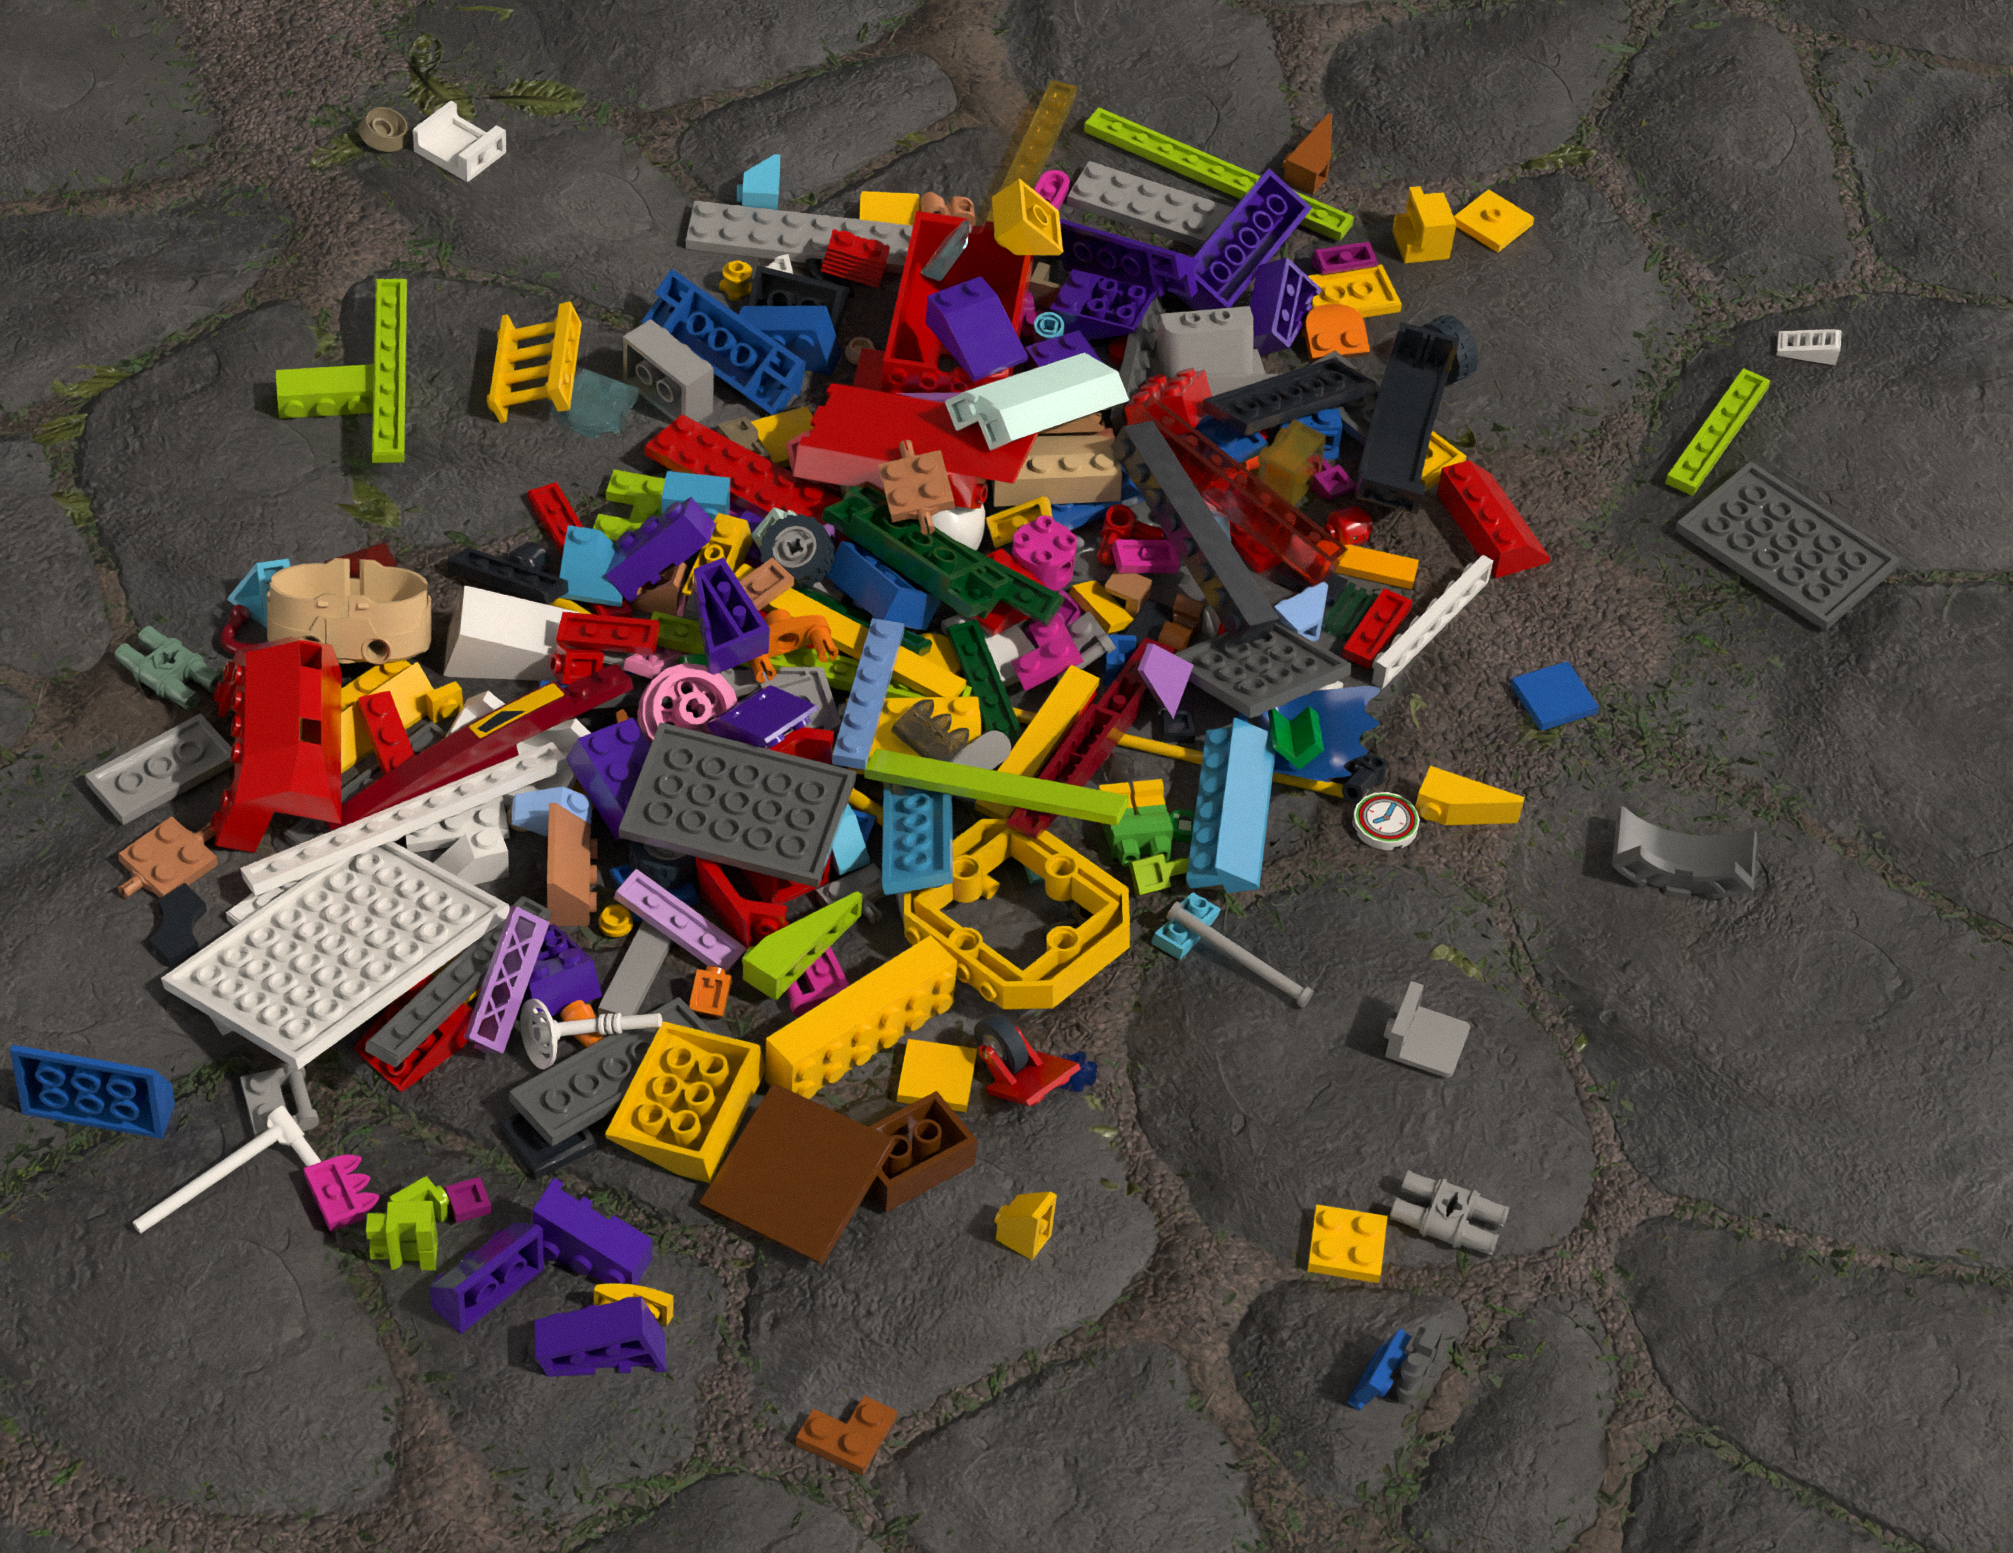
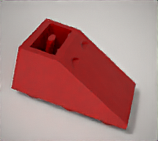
M432 974L395 999L353 1048L401 1092L452 1056L468 1042L464 1035L473 1009L464 1002L396 1068L365 1051L367 1041L436 978Z

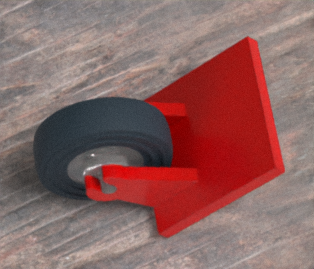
M998 1014L987 1015L974 1027V1036L979 1047V1054L987 1063L996 1080L986 1087V1091L990 1095L1025 1106L1035 1105L1043 1100L1045 1094L1055 1087L1067 1083L1070 1076L1081 1069L1077 1062L1039 1051L1035 1052L1021 1031Z

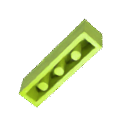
M374 364L276 370L279 419L373 413Z

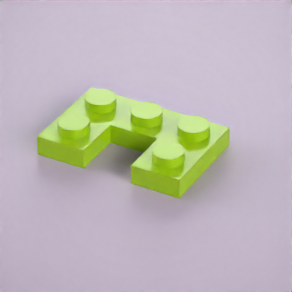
M614 469L606 490V500L634 505L629 519L598 514L593 529L602 531L617 546L616 542L623 533L628 530L634 532L649 517L655 516L657 518L662 515V494L665 479Z

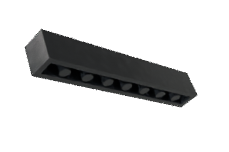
M1148 421L1122 427L1111 445L1115 456L1119 459L1131 481L1145 500L1146 505L1159 522L1162 530L1223 623L1226 631L1236 645L1266 638L1278 622V615L1155 423Z

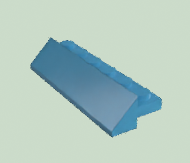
M1235 717L1233 727L1206 730L1186 879L1190 888L1223 884L1226 893L1256 890L1260 886L1276 750L1272 746L1270 732Z

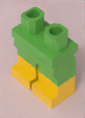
M1162 779L1132 782V790H1130L1128 782L1099 785V790L1128 795L1129 805L1118 826L1102 823L1108 845L1110 846L1111 857L1119 858L1123 867L1129 866L1128 862L1140 859V855L1151 854L1153 856L1164 854L1165 862L1170 861L1174 830L1163 796L1164 786Z

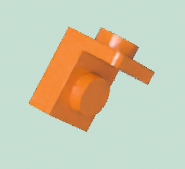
M707 966L706 971L697 969L689 1008L694 1013L724 1019L729 990L732 989L733 984L731 975H726L727 971L725 969Z

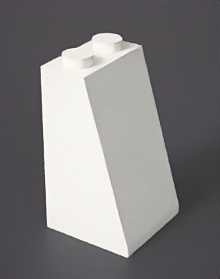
M464 586L448 627L443 676L558 681L550 671V657L552 654H555L556 636L562 612H579Z

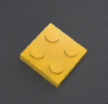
M1316 1204L1307 1272L1379 1283L1387 1216Z

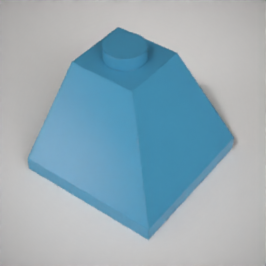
M568 525L560 578L568 580L569 592L560 598L621 607L623 595L605 576L617 546L602 531Z

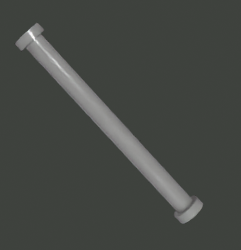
M1178 901L1169 910L1166 919L1171 922L1176 920L1296 999V1004L1303 1008L1310 1000L1314 992L1309 987L1306 989L1302 988L1185 911L1183 905Z

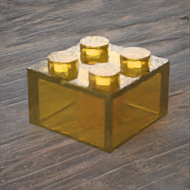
M1295 419L1286 429L1281 428L1275 437L1274 443L1269 448L1265 447L1258 457L1257 463L1260 466L1255 480L1257 484L1256 498L1288 515L1311 488L1313 476L1322 470L1326 435Z

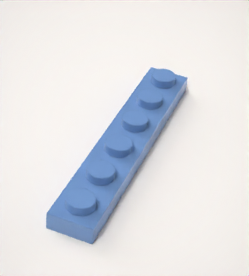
M872 618L833 751L832 764L866 769L903 638L904 623Z

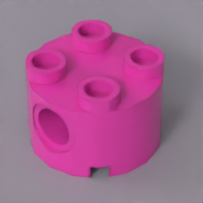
M1040 516L1036 521L1022 525L1014 534L1012 557L1022 567L1029 570L1042 581L1047 588L1057 591L1064 588L1072 580L1077 537L1067 527L1055 522L1052 517Z

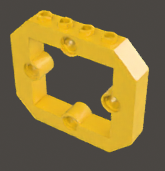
M981 819L953 840V883L945 884L939 888L928 887L911 890L904 894L905 937L914 946L931 935L957 960V978L964 983L970 984L986 1000L993 1001L1002 1009H1053L1130 948L1128 887L1047 830L1036 840L1006 828V822L1009 819ZM1010 856L1045 880V891L1050 898L1056 901L1072 899L1093 914L1090 919L1077 929L1070 926L1053 928L1047 935V952L1023 971L983 943L982 936L977 930L961 927L940 911L952 900L962 903L977 900L983 891L982 877Z

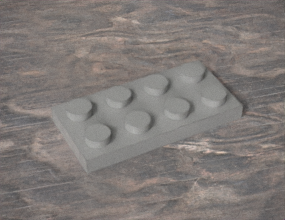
M200 713L85 774L86 784L121 824L125 825L234 766L235 763L230 762L232 747Z

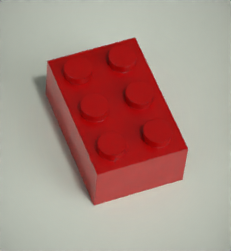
M1188 368L1177 372V376L1166 378L1165 374H1160L1148 378V382L1140 387V391L1133 395L1132 399L1124 407L1128 424L1133 425L1153 421L1163 437L1192 431L1207 414L1202 411L1203 399L1212 397L1205 370L1195 372L1194 368Z

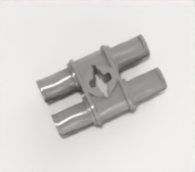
M1408 1170L1401 1192H1406L1429 1201L1432 1207L1428 1206L1426 1209L1396 1198L1390 1214V1220H1395L1418 1229L1419 1233L1424 1237L1429 1235L1453 1244L1452 1247L1460 1248L1462 1245L1492 1257L1499 1235L1472 1226L1467 1220H1471L1473 1217L1503 1229L1510 1207L1480 1197V1193L1475 1189L1472 1192L1448 1183L1447 1179L1443 1178V1180L1439 1179V1181ZM1453 1209V1213H1450L1449 1217H1446L1447 1213H1449L1450 1210Z

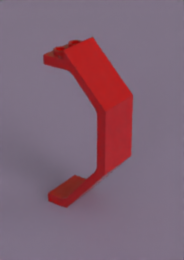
M802 727L787 734L783 741L769 748V750L836 766L832 764L835 746L833 731ZM696 857L701 896L730 935L745 946L747 950L751 946L756 947L766 936L789 925V922L786 921L787 906L743 899L721 871L722 863Z

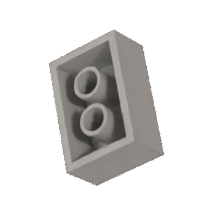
M651 319L623 336V381L673 421L683 414L699 422L713 413L714 368L709 362L702 360L687 345L679 342L665 328H661Z

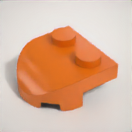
M1342 304L1316 306L1308 313L1302 324L1301 338H1305L1310 362H1315L1335 350L1344 358L1367 356L1370 352L1364 320L1360 313L1352 307Z

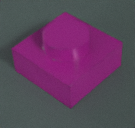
M480 1177L445 1186V1192L449 1198V1205L456 1223L491 1214V1204Z

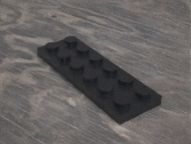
M1331 358L1203 399L1202 411L1213 416L1216 421L1225 423L1235 429L1238 434L1252 435L1254 432L1273 428L1288 421H1295L1297 418L1316 414L1327 408L1337 407L1352 400H1359L1361 397L1375 393L1376 382L1338 360Z

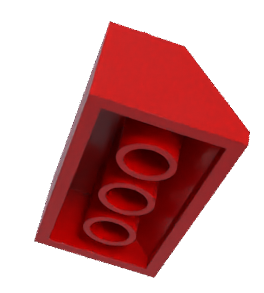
M1470 460L1441 469L1436 494L1480 557L1484 555L1493 560L1491 574L1495 579L1550 563L1551 558L1491 473Z

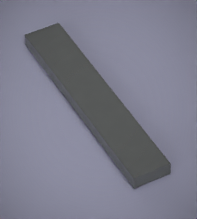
M432 721L427 723L408 738L415 756L444 739L447 732ZM376 762L341 789V805L383 777L379 762ZM304 817L284 832V838L286 842L294 847L331 831L324 825L323 820Z

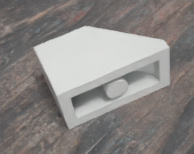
M499 825L465 833L433 863L472 885L509 877L508 849Z

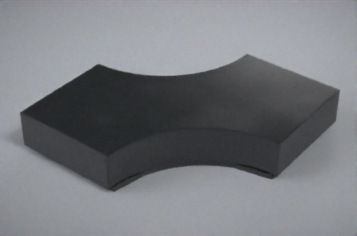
M186 883L157 900V906L163 916V922L159 930L149 938L150 947L170 967L199 950V944L193 935V929L197 920L207 911L206 903Z

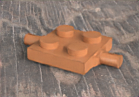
M906 440L907 451L904 441L899 443L901 459L878 464L892 522L905 519H919L921 533L928 535L926 524L930 534L935 531L931 516L940 511L955 508L941 450L915 455L912 442Z
M171 816L119 853V862L131 872L133 877L118 886L120 894L124 895V898L127 899L140 888H144L161 898L184 883L189 886L218 865L217 856L204 845L206 841L215 836V831H211V823H207L206 826L193 833Z

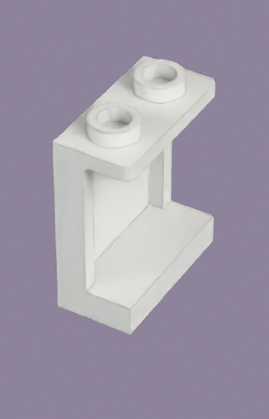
M453 101L437 109L434 114L413 129L414 152L466 182H469L506 153V130L497 125L488 132L481 130L457 115V104Z

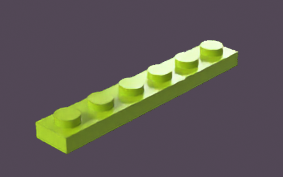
M1743 368L1671 469L1665 484L1693 496L1768 390L1770 380Z

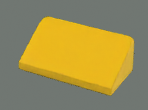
M868 191L860 193V220L903 225L914 224L916 211H919V194Z
M1041 496L985 518L994 547L998 548L1013 542L1014 534L1022 525L1036 521L1040 516L1052 517L1049 498Z

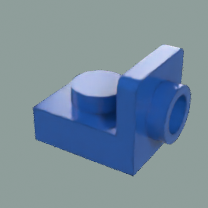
M1108 635L1117 649L1110 654L1105 652L1101 655L1103 685H1111L1118 676V673L1124 668L1125 661H1129L1134 654L1137 643L1136 636Z

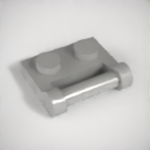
M1090 611L1066 627L1084 661L1075 666L1081 670L1105 652L1110 654L1117 649ZM1065 672L1057 675V678L1061 680Z
M287 1063L282 1068L240 1077L255 1138L268 1130L267 1116L280 1106L286 1108L280 1085L290 1083L298 1110V1113L292 1116L300 1129L302 1131L310 1130L319 1124L317 1111L312 1109L304 1077L306 1076L304 1066L298 1070Z

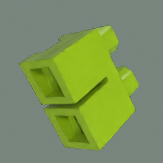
M433 1201L388 1202L387 1213L367 1214L366 1234L367 1239H370L371 1259H390L391 1270L399 1268L403 1261H420L421 1270L436 1271L438 1236Z

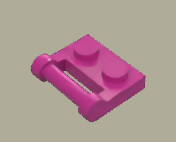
M829 947L803 973L811 993L803 995L797 981L786 990V993L791 1001L789 1006L793 1015L801 1017L850 985L831 947Z

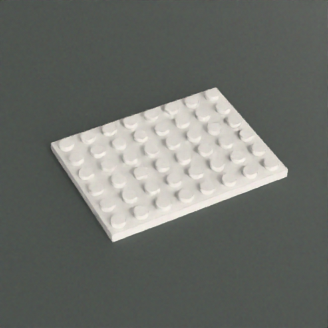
M390 841L364 854H358L343 860L335 866L326 867L310 874L163 976L161 980L164 989L299 1070L507 918L510 908L509 904Z

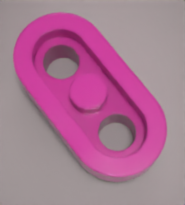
M1046 171L1041 175L1034 191L1059 210L1069 191V177L1062 171Z

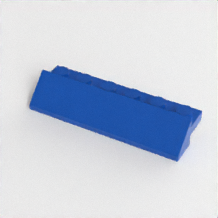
M674 269L669 271L654 292L658 299L641 321L642 323H646L651 319L661 328H665L670 335L682 344L687 345L698 357L709 362L714 368L716 376L771 415L781 413L794 394L800 397L806 366L805 361Z

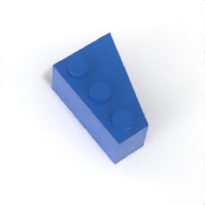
M742 306L739 316L805 361V370L832 376L841 357L842 349L826 306Z
M841 541L834 554L835 559L831 565V570L829 574L825 575L835 583L834 588L853 598V604L862 610L868 611L873 615L872 618L904 623V627L926 630L941 600L933 597L928 592L918 589L916 587L917 583L901 578L893 571L894 568L892 566L884 564L879 557L870 551L859 547L857 544Z

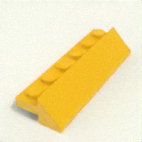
M406 660L377 664L341 689V774L374 752L356 705L358 697L390 690L405 730L428 715L426 693L434 689L418 662L411 665ZM300 717V737L302 734V717Z

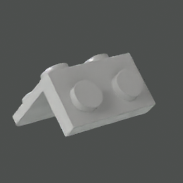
M1411 981L1406 994L1400 992L1394 1007V1012L1398 1013L1396 1019L1389 1018L1383 1036L1389 1039L1385 1057L1446 1078L1451 1077L1468 1037L1470 1025L1465 1021L1420 1007L1424 985Z

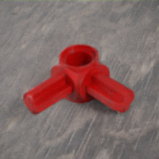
M1122 504L1113 505L1106 513L1105 522L1100 532L1103 540L1096 556L1097 561L1103 566L1115 563L1111 549L1115 540H1131V538L1135 540H1163L1165 532L1161 528L1137 521L1138 516L1134 515L1128 506ZM1113 523H1121L1124 526H1117Z

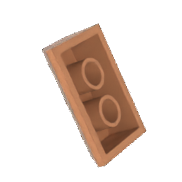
M549 803L547 906L552 913L548 922H550L549 925L555 924L556 926H590V912H597V892H590V885L597 886V865H591V859H597L598 839L591 838V825L557 803Z

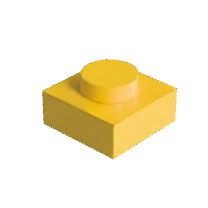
M456 681L426 693L427 714L433 723L452 718L460 713L463 708L462 689Z

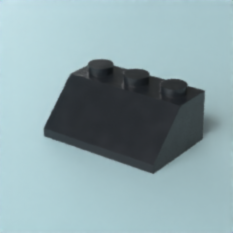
M757 265L748 306H826L837 334L845 315L851 288Z

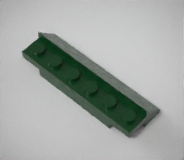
M867 481L849 488L843 501L824 509L821 519L833 525L837 532L845 534L855 541L859 547L870 551L879 557L884 564L892 566L904 574L909 581L917 583L929 591L933 597L944 601L954 608L958 614L967 618L977 615L984 620L1013 583V578L935 527V531L930 534L926 524L928 535L921 533L919 519H905L892 522L885 493Z

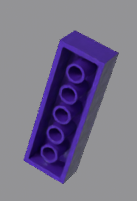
M1268 169L1249 188L1192 256V258L1200 260L1194 266L1198 292L1192 298L1176 295L1194 311L1230 308L1256 277L1258 265L1265 264L1271 259L1312 207L1273 171Z

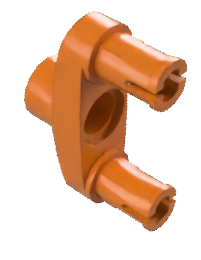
M778 609L768 613L764 618L770 629L769 653L749 660L747 663L751 665L756 680L759 683H764V672L768 681L776 676L775 668L769 659L771 657L813 644L819 661L826 663L828 659L825 653H828L832 661L837 658L839 651L830 636L831 629L826 618L820 615L792 618L787 610Z

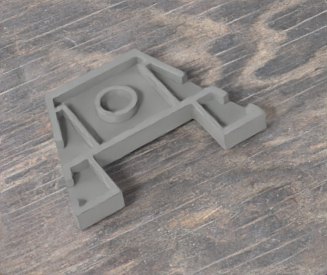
M748 667V670H732L730 668L720 672L734 689L736 697L772 685L818 707L817 711L809 715L811 722L804 727L833 731V735L840 731L842 723L823 667H781L780 670H775L776 676L768 681L764 672V683H759L756 680L752 667Z

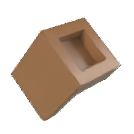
M1116 568L1105 584L1104 590L1125 599V610L1135 619L1146 599H1150L1152 580L1136 573H1118Z

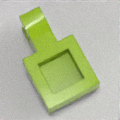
M1157 854L1128 862L1136 895L1171 887L1169 877L1187 873L1189 858H1178L1165 862L1164 854Z

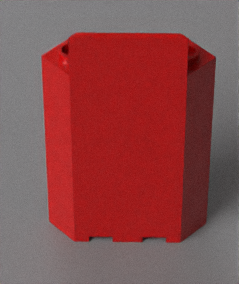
M831 383L826 391L827 395H829V400L825 406H818L810 421V425L813 426L812 432L809 437L803 436L798 444L793 476L854 487L867 481L884 492L878 464L901 459L899 443L904 441L908 451L906 440H910L915 455L941 450L955 506L981 509V505L985 502L988 493L985 480L989 479L1014 484L1039 432L1014 440L990 451L979 422L956 431L945 402Z

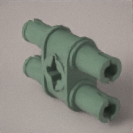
M146 626L142 629L138 637L141 645L153 651L150 655H142L127 643L120 645L114 654V657H116L115 661L129 669L137 682L146 684L156 692L157 696L171 699L186 711L193 710L199 703V693L186 686L185 683L187 681L194 680L211 693L215 692L218 682L223 683V675L207 666L200 654L191 652L182 645L180 640L168 638L152 626Z

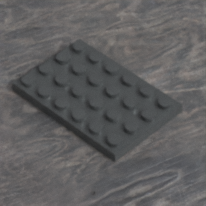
M1751 461L1680 519L1675 528L1677 533L1824 631L1830 628L1897 569L1900 558Z
M660 722L620 824L619 837L818 888L856 781V771Z

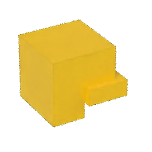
M1421 186L1409 187L1405 206L1406 213L1395 214L1392 229L1404 263L1450 259L1456 222L1444 192L1423 194Z

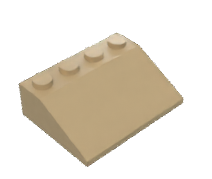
M1112 428L1104 429L1103 432L1038 434L1015 483L1011 484L992 480L994 507L1018 506L1041 496L1049 498L1050 504L1120 501L1122 472L1120 461L1111 448L1115 440Z

